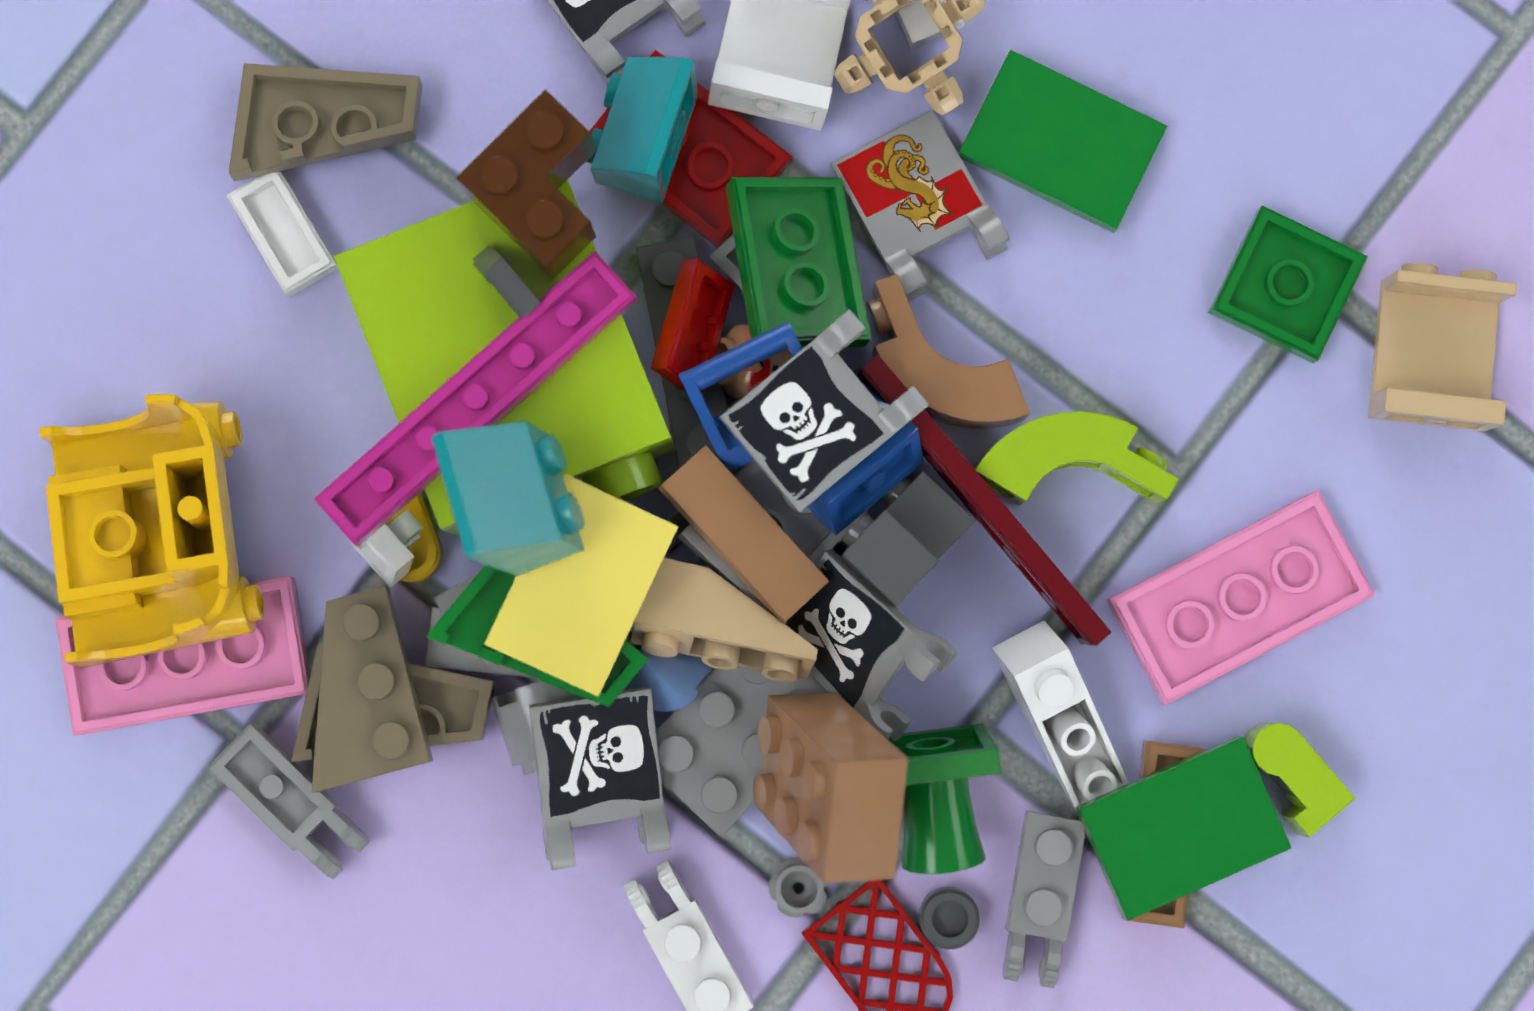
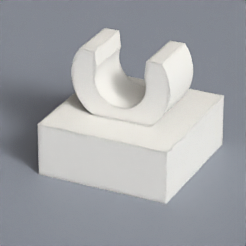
M407 510L390 523L388 527L384 524L359 547L355 546L352 542L351 545L391 588L409 573L414 555L408 549L420 539L419 533L424 527Z

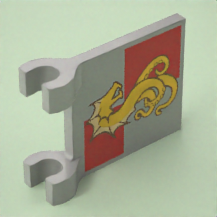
M933 110L830 163L835 176L842 177L844 192L882 257L890 276L898 273L908 301L926 293L923 286L926 284V279L913 258L966 230H972L974 238L986 260L1008 250L1006 242L1010 240V236L1006 228L986 203Z

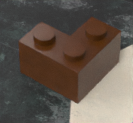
M545 89L456 179L465 194L552 279L596 238L591 221L558 190L596 152L591 133Z

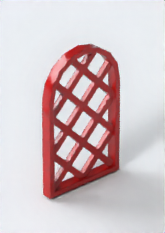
M868 880L844 900L837 902L835 907L801 932L857 1006L858 1011H868L865 1006L883 1008L886 1011H949L953 999L952 978L941 959V954L931 946L882 880ZM872 887L869 908L849 905ZM879 887L898 912L877 909ZM839 913L836 934L816 931ZM846 913L868 916L865 938L843 935ZM875 917L897 919L895 942L873 939ZM905 922L923 945L902 943ZM814 939L835 941L833 962L830 961ZM842 942L864 945L862 967L840 965ZM872 946L894 949L891 971L869 968ZM901 950L923 953L920 975L898 972ZM930 954L939 965L945 979L928 976ZM839 972L861 975L858 996ZM868 976L890 979L887 1001L865 998ZM897 980L919 983L917 1005L895 1002ZM927 984L946 987V997L942 1008L924 1006Z

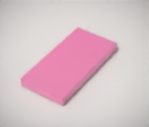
M1318 490L1107 599V602L1161 704L1167 705L1375 596Z
M287 576L249 583V585L258 584L260 586L265 606V618L256 621L255 633L81 669L65 662L64 653L75 652L72 620L66 617L55 618L73 736L306 695L310 679V669L295 577Z

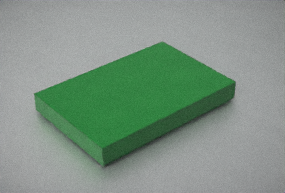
M1010 49L958 154L961 159L1114 233L1168 126Z
M731 177L725 188L751 339L789 321L803 349L850 309L866 329L847 347H865L872 337L842 177Z
M1244 736L1233 737L1075 807L1121 916L1126 921L1292 849Z

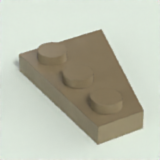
M244 63L229 166L231 178L235 182L416 140L422 95L420 77Z
M381 586L326 601L312 793L433 761L389 586Z
M317 644L291 762L314 759L323 644ZM409 663L429 746L483 740L496 681Z

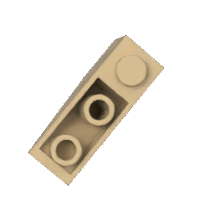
M663 558L639 609L630 643L642 645L644 651L655 656L674 657L678 653L700 657L704 664L716 669L733 670L738 666L761 670L764 677L778 682H794L798 678L807 680L816 662L818 652L816 647L709 567Z

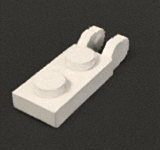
M668 860L656 867L658 879L678 909L664 917L658 918L650 903L651 900L648 893L636 879L623 885L630 903L645 926L642 931L686 1011H748L754 1008L748 992L696 898L691 900Z

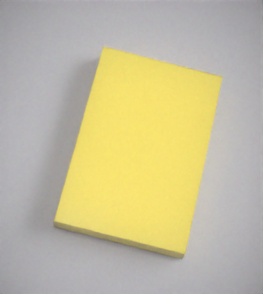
M564 474L563 480L567 493H571L575 497L583 514L584 528L579 530L584 550L516 576L484 644L599 697L678 526Z

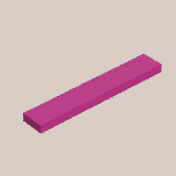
M592 252L539 299L541 304L525 318L521 315L316 496L314 500L349 540L359 547L442 474L433 445L432 435L442 431L497 425L636 302L637 297L597 252Z

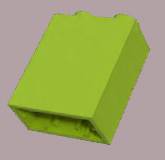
M567 180L558 190L579 209ZM471 201L334 255L333 257L398 423L405 419L520 317L473 265V258L488 245L502 256L539 300L592 252L596 251L593 241L552 279ZM622 314L497 424L526 421L546 433L554 435L563 449L567 462L566 470L561 472L562 477L564 474H567L625 502L651 492L663 484L654 459L676 450ZM441 474L425 488V492L440 529L459 537Z

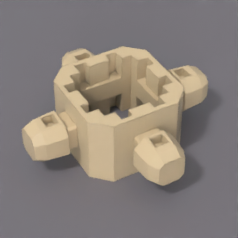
M872 0L875 7L859 17L855 39L864 54L858 57L853 53L840 63L833 73L846 94L856 93L873 84L871 77L877 74L886 89L908 93L923 83L928 91L923 96L934 111L942 116L963 103V94L954 75L948 78L944 72L945 68L959 60L963 44V37L955 23L961 19L967 23L983 10L987 2L985 0H946L941 3L940 0H921L945 38L949 49L904 78H901L877 42L876 36L871 29L915 0Z

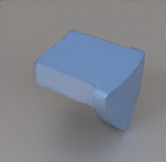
M641 648L639 651L647 656L649 660L632 679L633 688L645 686L651 688L653 711L668 712L678 710L691 704L698 696L697 686L714 668L704 664L700 657L681 653L674 657H660L649 654Z

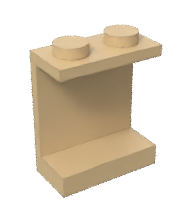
M1425 263L1403 264L1401 270H1397L1382 279L1368 418L1483 432L1504 425L1506 401L1491 399L1499 303L1516 295L1517 283L1496 281L1497 274L1485 270L1461 271L1459 277L1438 274L1437 266Z

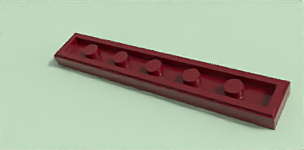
M879 355L874 357L857 373V378L889 405L908 391ZM924 409L910 422L919 429L923 457L1079 643L1097 646L1112 633L926 410Z

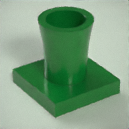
M984 724L903 733L900 739L896 741L890 737L888 741L908 758L903 800L904 839L902 868L918 874H945L967 870L983 863L986 860V855L975 821L968 778L1001 774L999 749Z

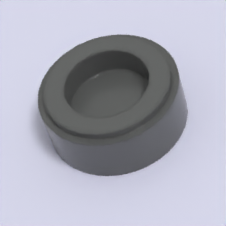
M940 887L930 892L923 899L919 908L918 920L923 934L932 944L943 949H957L965 946L974 938L979 928L980 915L976 903L966 892L955 887Z

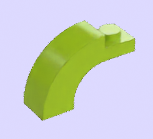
M1080 411L1047 415L1016 428L996 443L974 468L992 490L1018 505L1028 500L1033 489L1045 475L1066 467H1085L1099 471L1155 504L1167 500L1179 478L1166 471L1169 463L1159 455L1141 447H1138L1135 453L1127 449L1138 427L1109 415Z

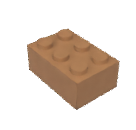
M836 692L768 695L767 713L765 717L760 719L758 726V740L763 757L761 774L755 776L753 783V797L756 808L761 811L777 832L796 851L801 860L810 867L824 884L894 879L908 758Z

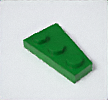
M485 565L425 636L442 644H448L477 655L479 658L497 665H503L539 679V681L610 707L649 660L647 656L625 639L601 693L597 697L485 645L484 643L516 578L515 575Z

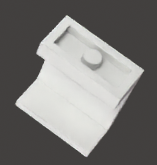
M731 0L720 51L711 81L708 105L821 131L829 108L833 90L831 87L834 77L833 73L835 72L851 0Z

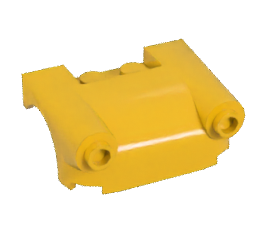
M151 394L145 395V403L148 406L145 411L124 420L91 426H47L39 428L40 437L49 442L53 450L55 475L48 476L49 485H46L58 602L63 605L64 617L72 620L75 652L64 653L66 663L81 669L255 633L256 621L265 618L264 599L260 586L258 584L249 585L245 576L239 577L224 459L232 458L234 447L242 445V430L237 413L235 411L227 412L222 402L187 403L177 395Z

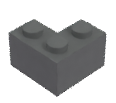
M924 471L913 482L908 477H905L880 499L888 508L876 520L866 512L839 542L846 549L841 558L895 607L976 521Z

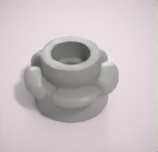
M790 858L781 863L778 873H774L771 876L769 894L773 900L778 902L780 912L789 917L799 918L804 913L814 914L822 908L827 898L826 892H824V887L827 884H824L801 858ZM802 882L804 884V891L801 893L794 892V883Z

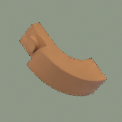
M898 273L875 282L872 291L874 300L868 301L867 307L877 333L881 335L888 332L890 340L875 345L872 356L874 358L879 355L908 390L912 386L918 390L929 404L925 410L931 418L959 427L982 429L1015 424L1023 421L1030 415L1008 358L985 366H965L949 361L932 349L923 337Z

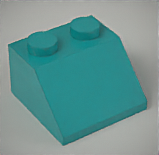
M628 57L623 73L614 72L612 74L604 97V107L610 108L604 130L595 128L591 136L596 152L586 161L592 164L591 172L596 184L663 204L698 97L695 63L693 60L684 57Z
M525 421L442 431L431 436L466 558L518 576L584 550L579 530L584 528L583 514L575 497L571 493H567L561 473L566 470L567 462L563 449L554 435H550Z

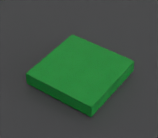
M1262 205L1257 209L1208 313L1298 357L1315 363L1319 360L1368 256Z

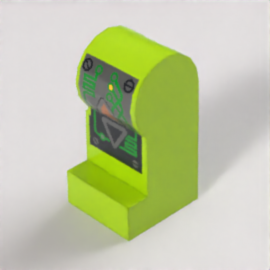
M1261 723L1251 728L1245 736L1258 771L1269 775L1294 805L1282 817L1296 834L1311 837L1356 799L1304 737L1292 726L1283 723Z

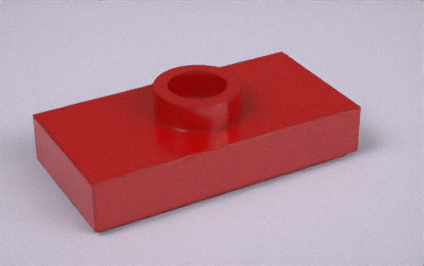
M698 258L682 260L650 368L685 392L686 390L678 374L715 357L735 288L733 283Z

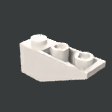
M1045 620L992 647L1016 701L1076 814L1078 815L1076 806L1128 784L1126 775L1069 648Z

